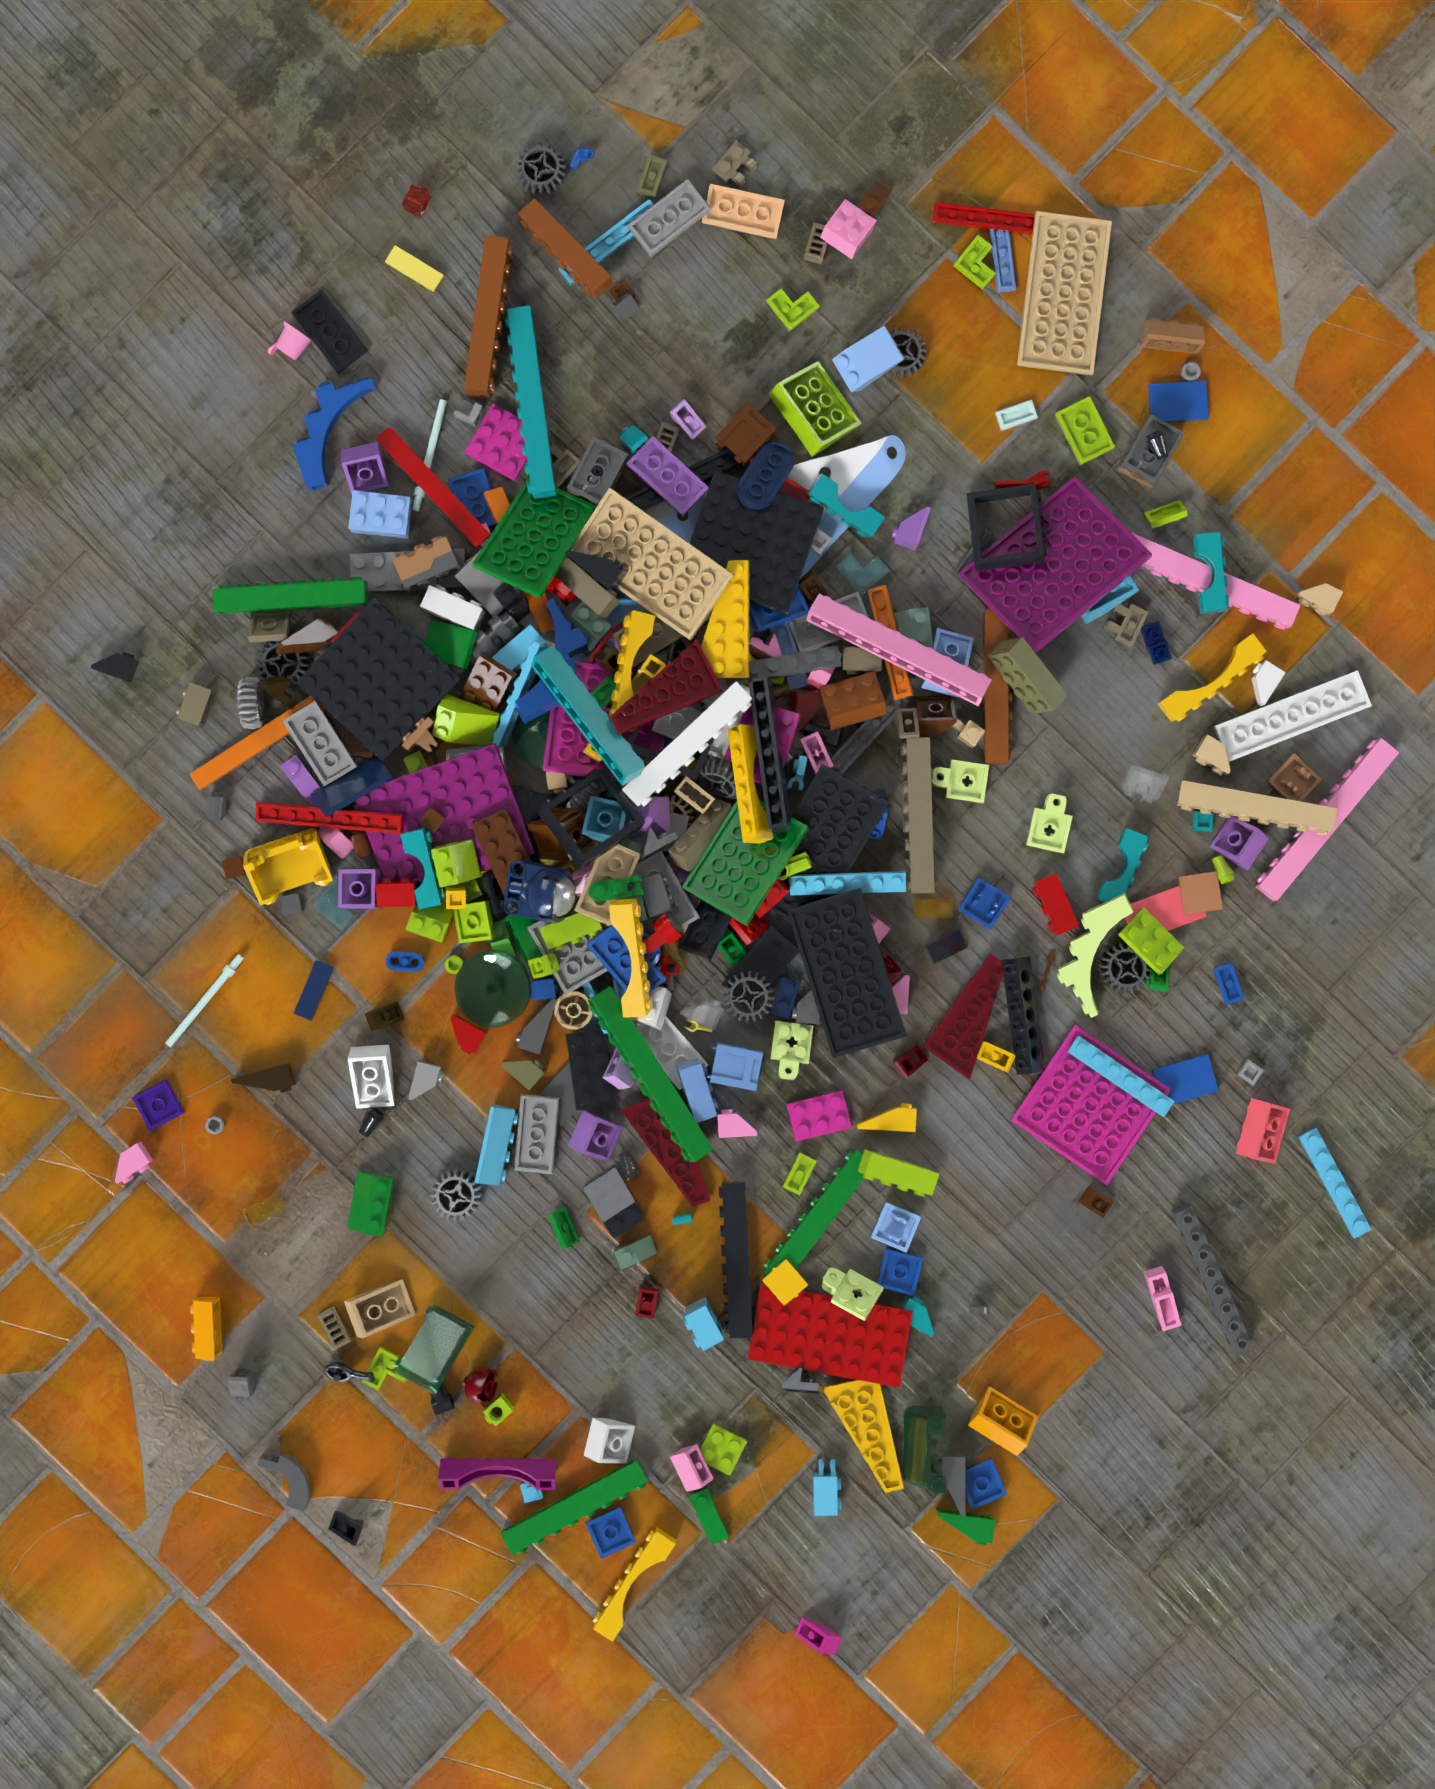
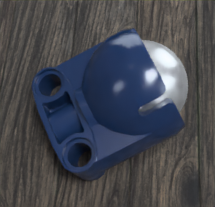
M529 859L513 861L510 864L506 882L505 912L510 916L518 915L553 924L560 923L566 917V913L571 910L576 900L574 880L571 878V872L563 868L532 862ZM520 864L523 866V872L520 870ZM515 902L518 905V910L515 908Z

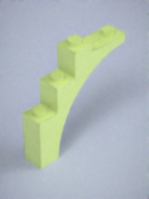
M1125 893L1082 914L1081 922L1084 928H1089L1090 931L1070 941L1071 946H1069L1073 957L1077 956V958L1058 968L1059 973H1057L1059 981L1061 984L1065 983L1066 987L1074 984V987H1072L1076 997H1081L1083 1001L1081 1004L1085 1014L1089 1013L1091 1018L1098 1015L1099 1012L1091 988L1093 957L1107 932L1121 919L1133 913V908Z

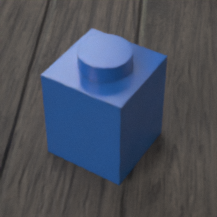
M553 979L529 982L532 1001L556 998L555 994L559 993L558 984Z

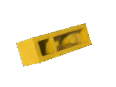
M901 1103V1107L896 1106L857 1123V1129L916 1132L917 1109L912 1107V1104Z

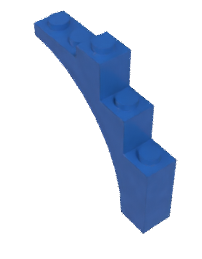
M361 378L357 380L358 383L352 385L350 383L339 386V389H336L335 385L329 382L322 383L318 388H315L322 411L313 410L308 412L307 416H304L310 439L301 438L297 440V443L292 444L309 491L328 486L325 473V451L331 430L340 415L353 402L363 395L377 390L372 378Z
M552 598L546 601V609L554 627L555 648L561 652L565 662L573 668L575 675H577L578 666L572 657L588 650L589 639L585 632H581L579 627L573 629L570 620H565L563 616L564 611L560 603L556 604ZM542 679L527 694L515 701V708L524 723L561 705Z

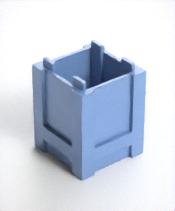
M717 1042V1046H713V1049H716L712 1073L707 1074L710 1082L756 1091L763 1051Z

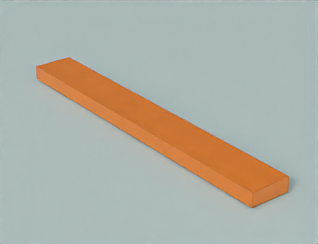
M502 486L484 492L496 526L510 506ZM523 591L540 635L554 631L552 620L546 609V601L548 599L545 592L540 599Z
M312 696L306 698L294 706L292 710L289 709L191 772L189 775L197 788L203 790L290 734L283 720L314 702L315 699ZM319 704L322 711H326V709Z

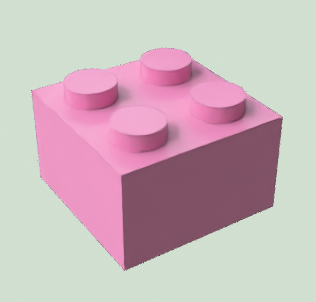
M845 199L825 225L820 238L853 259L872 233L877 220Z

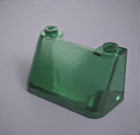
M436 1304L433 1307L429 1305L424 1314L427 1318L403 1358L399 1357L393 1366L396 1368V1374L434 1396L475 1328L471 1323Z
M909 1406L903 1415L904 1477L910 1484L930 1492L947 1493L945 1477L942 1473L936 1472L933 1463H931V1434H940L945 1430L946 1413L942 1406Z

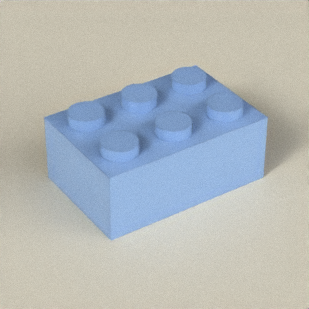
M353 490L348 529L353 533L409 539L413 500L407 496Z

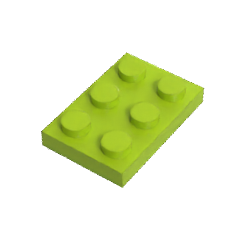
M1090 396L1055 413V417L1080 466L1115 448Z
M1144 907L1139 910L1118 934L1158 975L1162 974L1184 949Z

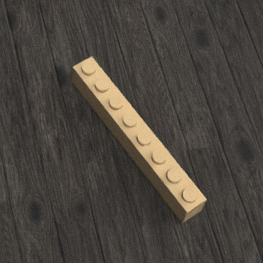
M1183 780L1177 806H1181V809L1186 811L1198 809L1203 814L1210 815L1214 812L1219 813L1220 817L1231 818V816L1239 817L1238 820L1248 822L1250 819L1258 820L1259 824L1269 825V823H1275L1277 827L1286 829L1292 826L1297 827L1296 830L1301 832L1314 830L1316 834L1324 836L1334 831L1338 809Z

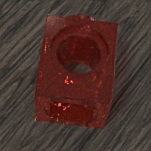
M411 184L401 204L403 209L421 218L431 199L428 189L419 184L418 186Z

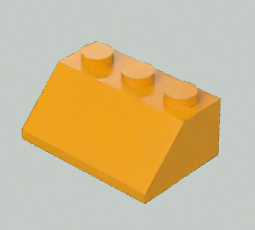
M220 1296L197 1297L190 1305V1312L194 1315V1322L191 1323V1332L194 1334L195 1339L192 1342V1352L195 1353L196 1359L215 1361L222 1355Z
M989 1386L974 1409L968 1426L1017 1456L1028 1446L1038 1416Z

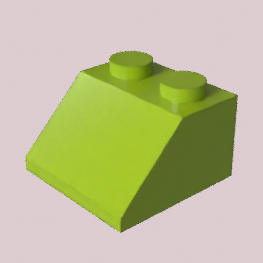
M473 839L440 845L431 849L440 887L463 883L482 876Z
M446 902L419 909L417 904L411 912L405 930L444 943L454 916L453 909H446Z

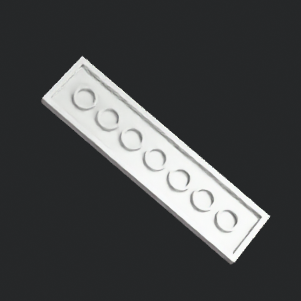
M1357 670L1216 725L1214 729L1219 742L1225 746L1228 762L1372 705Z

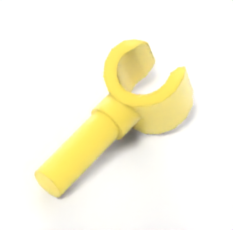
M691 1018L686 1019L692 1025L690 1027L684 1026L685 1029L691 1032L696 1030L712 1032V1028L702 1026Z

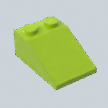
M446 694L438 705L432 736L450 743L489 746L492 745L494 740L493 733L497 729L500 714Z

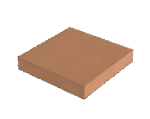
M1217 871L1178 877L1184 915L1223 909Z

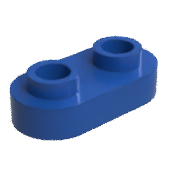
M391 952L386 957V965L393 971L418 972L423 969L425 960L419 953ZM395 957L399 959L398 965L393 963ZM413 959H417L419 961L417 966H414L412 964Z

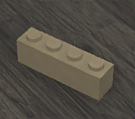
M567 556L555 575L577 597L605 619L620 602L615 597L617 595L615 591L606 589L569 556Z
M715 798L705 813L701 814L668 850L676 867L690 872L697 864L732 809L729 803Z

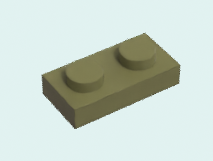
M649 154L637 193L656 198L667 160Z

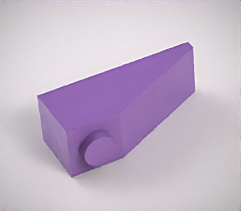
M295 755L280 767L309 805L317 806L310 794L322 787L301 757Z

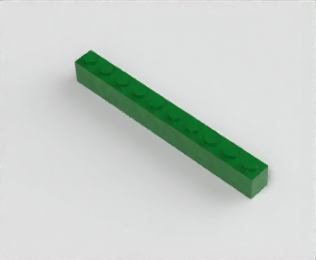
M611 986L604 988L589 998L587 1001L589 1002L588 1007L590 1011L598 1016L600 1027L610 1035L609 1041L614 1047L618 1048L621 1060L630 1067L629 1072L631 1076L639 1081L641 1085L640 1090L651 1100L650 1105L661 1116L660 1121L662 1125L670 1130V1137L682 1149L681 1155L686 1161L689 1160V1162H696L712 1151L711 1144L630 1017H623L622 1003Z

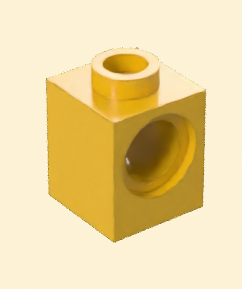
M465 883L446 886V909H466Z

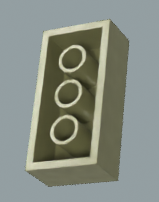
M1023 637L1001 641L987 656L992 666L998 669L1004 681L1013 688L1015 695L1024 702L1026 709L1032 714L1054 711L1068 696Z

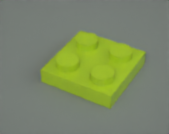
M489 900L466 903V909H453L459 944L496 938Z
M712 1423L700 1451L707 1465L730 1476L747 1440Z

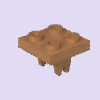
M423 717L415 725L417 729L413 733L408 732L404 736L402 746L410 751L418 744L427 751L433 752V749L430 747L431 744L437 747L438 743L429 730L434 726L435 722L430 717L427 719Z
M1293 753L1266 782L1284 799L1301 802L1322 779Z

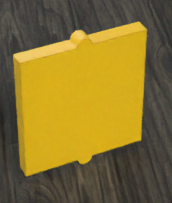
M787 1259L776 1268L773 1267L772 1271L762 1279L783 1305H786L794 1297H798V1293L808 1286L807 1282Z

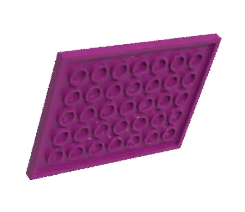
M1073 477L1038 506V508L1043 509L1044 519L1040 520L1041 526L1045 525L1046 537L1042 538L1043 544L1047 543L1048 555H1044L1045 562L976 572L973 560L958 573L963 582L1017 638L1023 637L1035 653L1045 647L1152 557V553L1076 477ZM1033 511L981 554L982 558L1038 551Z
M496 743L388 781L354 801L357 810L404 814V832L423 828L424 826L419 821L432 806L446 817V820L436 833L433 834L431 832L432 849L440 845L473 839L481 872L491 869V866L471 824L507 808L528 854L536 853ZM366 831L383 878H393V881H400V878L412 877V880H418V887H420L425 877L424 866L417 857L404 852L401 835Z

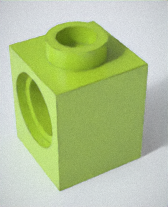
M501 1393L485 1407L483 1411L485 1415L483 1416L489 1424L493 1423L497 1426L513 1412L515 1407ZM500 1407L502 1414L495 1415L492 1408Z

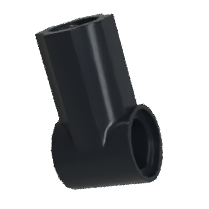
M808 719L803 735L807 737L818 732L824 744L839 747L844 728L831 730L829 724L826 725Z
M436 1374L425 1379L432 1398L431 1405L435 1415L455 1409L453 1398L447 1391L442 1374Z

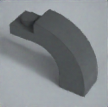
M283 1452L280 1458H277V1455L273 1453L262 1454L257 1465L280 1472L289 1483L290 1491L286 1506L305 1511L310 1500L311 1482L303 1464L286 1452Z

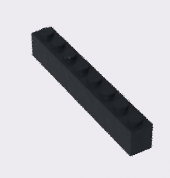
M768 676L748 679L768 829L773 834L793 831L772 681Z
M745 1181L722 1182V1187H718L719 1198H723V1206H719L720 1218H724V1225H720L721 1237H725V1244L721 1245L722 1256H726V1264H722V1273L727 1276V1283H723V1294L728 1297V1302H724V1314H728L729 1321L725 1322V1333H729V1339L752 1338Z

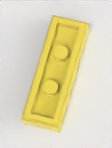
M396 245L385 260L386 264L434 293L444 278L442 273Z

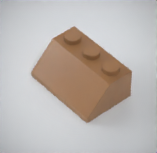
M1149 318L1143 324L1140 347L1197 354L1205 345L1204 326H1198V323L1180 324L1177 320L1163 322L1159 318Z

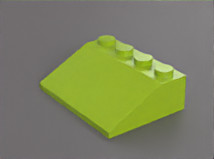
M819 361L779 382L768 394L811 456L823 451L862 424Z

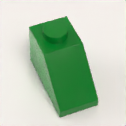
M727 927L718 948L733 966L743 959L747 953Z

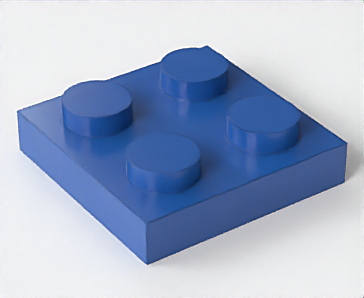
M886 1248L877 1284L885 1289L914 1296L923 1258Z
M991 1457L965 1468V1495L971 1509L1007 1495Z
M621 1506L585 1522L601 1559L636 1543L635 1536Z

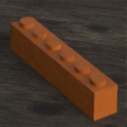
M535 198L518 212L520 220L518 223L524 231L528 230L532 234L533 240L537 244L541 243L544 246L545 252L550 257L554 256L557 259L556 262L560 268L566 269L570 273L571 279L575 283L579 282L582 285L583 291L588 296L592 295L597 299L613 285L611 276Z

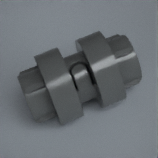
M504 613L499 618L496 615L487 622L490 628L484 633L480 628L477 630L478 633L472 650V655L476 660L482 652L492 658L504 645L506 646L522 632L520 626L509 613Z

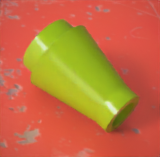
M1223 855L1212 859L1215 871H1217L1218 881H1220L1221 885L1235 880V873Z

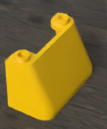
M310 828L262 844L244 853L243 867L260 905H270L276 902L279 893L313 881L316 885L326 886L333 881V875L316 828Z

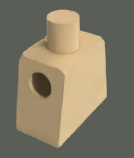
M687 776L674 791L681 799L701 814H704L715 800V798Z

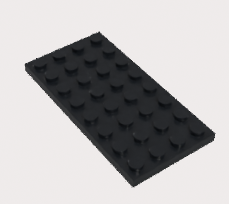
M822 763L792 815V818L807 825L809 828L792 856L806 851L812 868L793 875L849 873L890 802ZM784 867V869L782 870L781 874H784V873L787 872V870H786L785 867ZM788 876L783 881L790 887V881ZM789 890L788 894L770 910L790 921L787 910L836 894L790 895Z
M861 887L787 910L832 1057L835 1058L906 1037L907 1033Z

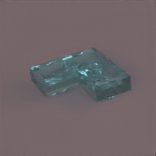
M851 554L836 566L837 570L856 591H859L860 596L890 571L878 556L864 568Z
M334 877L312 908L343 931L355 915L346 908H338V878Z

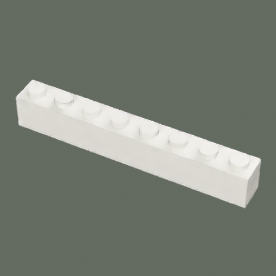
M735 682L644 768L639 777L630 781L622 790L638 807L640 805L646 806L652 800L650 796L655 791L659 793L667 786L664 782L669 778L673 780L680 773L678 769L682 765L687 767L695 759L693 755L697 751L702 753L709 746L707 742L712 737L714 739L718 738L723 733L722 728L726 724L730 726L737 720L735 716L740 711L744 713L752 705L750 703L752 700L751 696Z

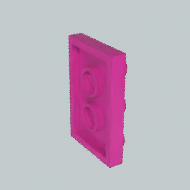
M843 1090L787 1104L796 1142L852 1128Z

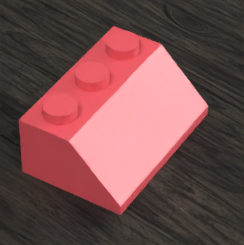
M1251 1098L1247 1106V1115L1242 1125L1240 1140L1237 1143L1236 1154L1275 1164L1290 1109Z

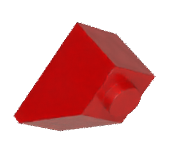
M452 1014L450 1018L457 1043L461 1046L460 1049L468 1054H471V1052L476 1053L488 1032L458 1015Z

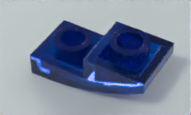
M1156 621L1142 626L1140 629L1153 665L1172 659L1160 622Z

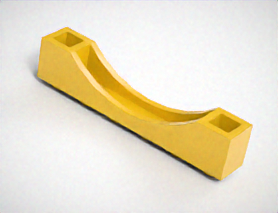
M633 610L624 618L623 626L625 627V632L620 640L622 650L617 658L619 669L614 677L616 687L611 695L613 706L609 711V717L634 696L631 684V668L639 647L652 635L654 615Z
M1252 633L1233 647L1232 655L1226 668L1213 682L1196 690L1175 691L1159 702L1158 706L1171 722L1175 720L1180 722L1188 716L1186 714L1191 708L1193 711L1203 704L1201 701L1204 698H1212L1218 693L1216 689L1220 686L1225 688L1233 682L1232 677L1236 674L1241 676L1248 671L1247 666L1252 662L1256 665L1264 659L1262 655L1267 651Z
M650 654L631 681L633 694L635 695L649 683L653 677L666 667V664ZM588 743L583 753L599 763L602 760L592 745Z
M740 724L728 729L742 838L743 843L761 844L772 840L773 833L768 829L767 815L759 801L754 783V760L758 750L755 727Z
M637 899L614 900L609 905L611 924L625 940L630 953L632 967L630 983L621 998L623 1017H646L652 1010L653 1004L652 999L649 998L650 981L647 980L646 976L648 963L644 960L646 946L645 943H642L643 925L640 924L639 919L641 907L638 905Z
M658 1527L654 1531L650 1530L645 1538L647 1543L644 1547H639L635 1554L636 1560L633 1564L631 1562L628 1564L624 1571L626 1573L623 1580L619 1579L613 1588L615 1589L612 1596L608 1595L603 1603L605 1606L603 1611H598L593 1619V1629L612 1642L624 1623L623 1603L631 1584L644 1570L656 1563L665 1561L676 1544L674 1537Z

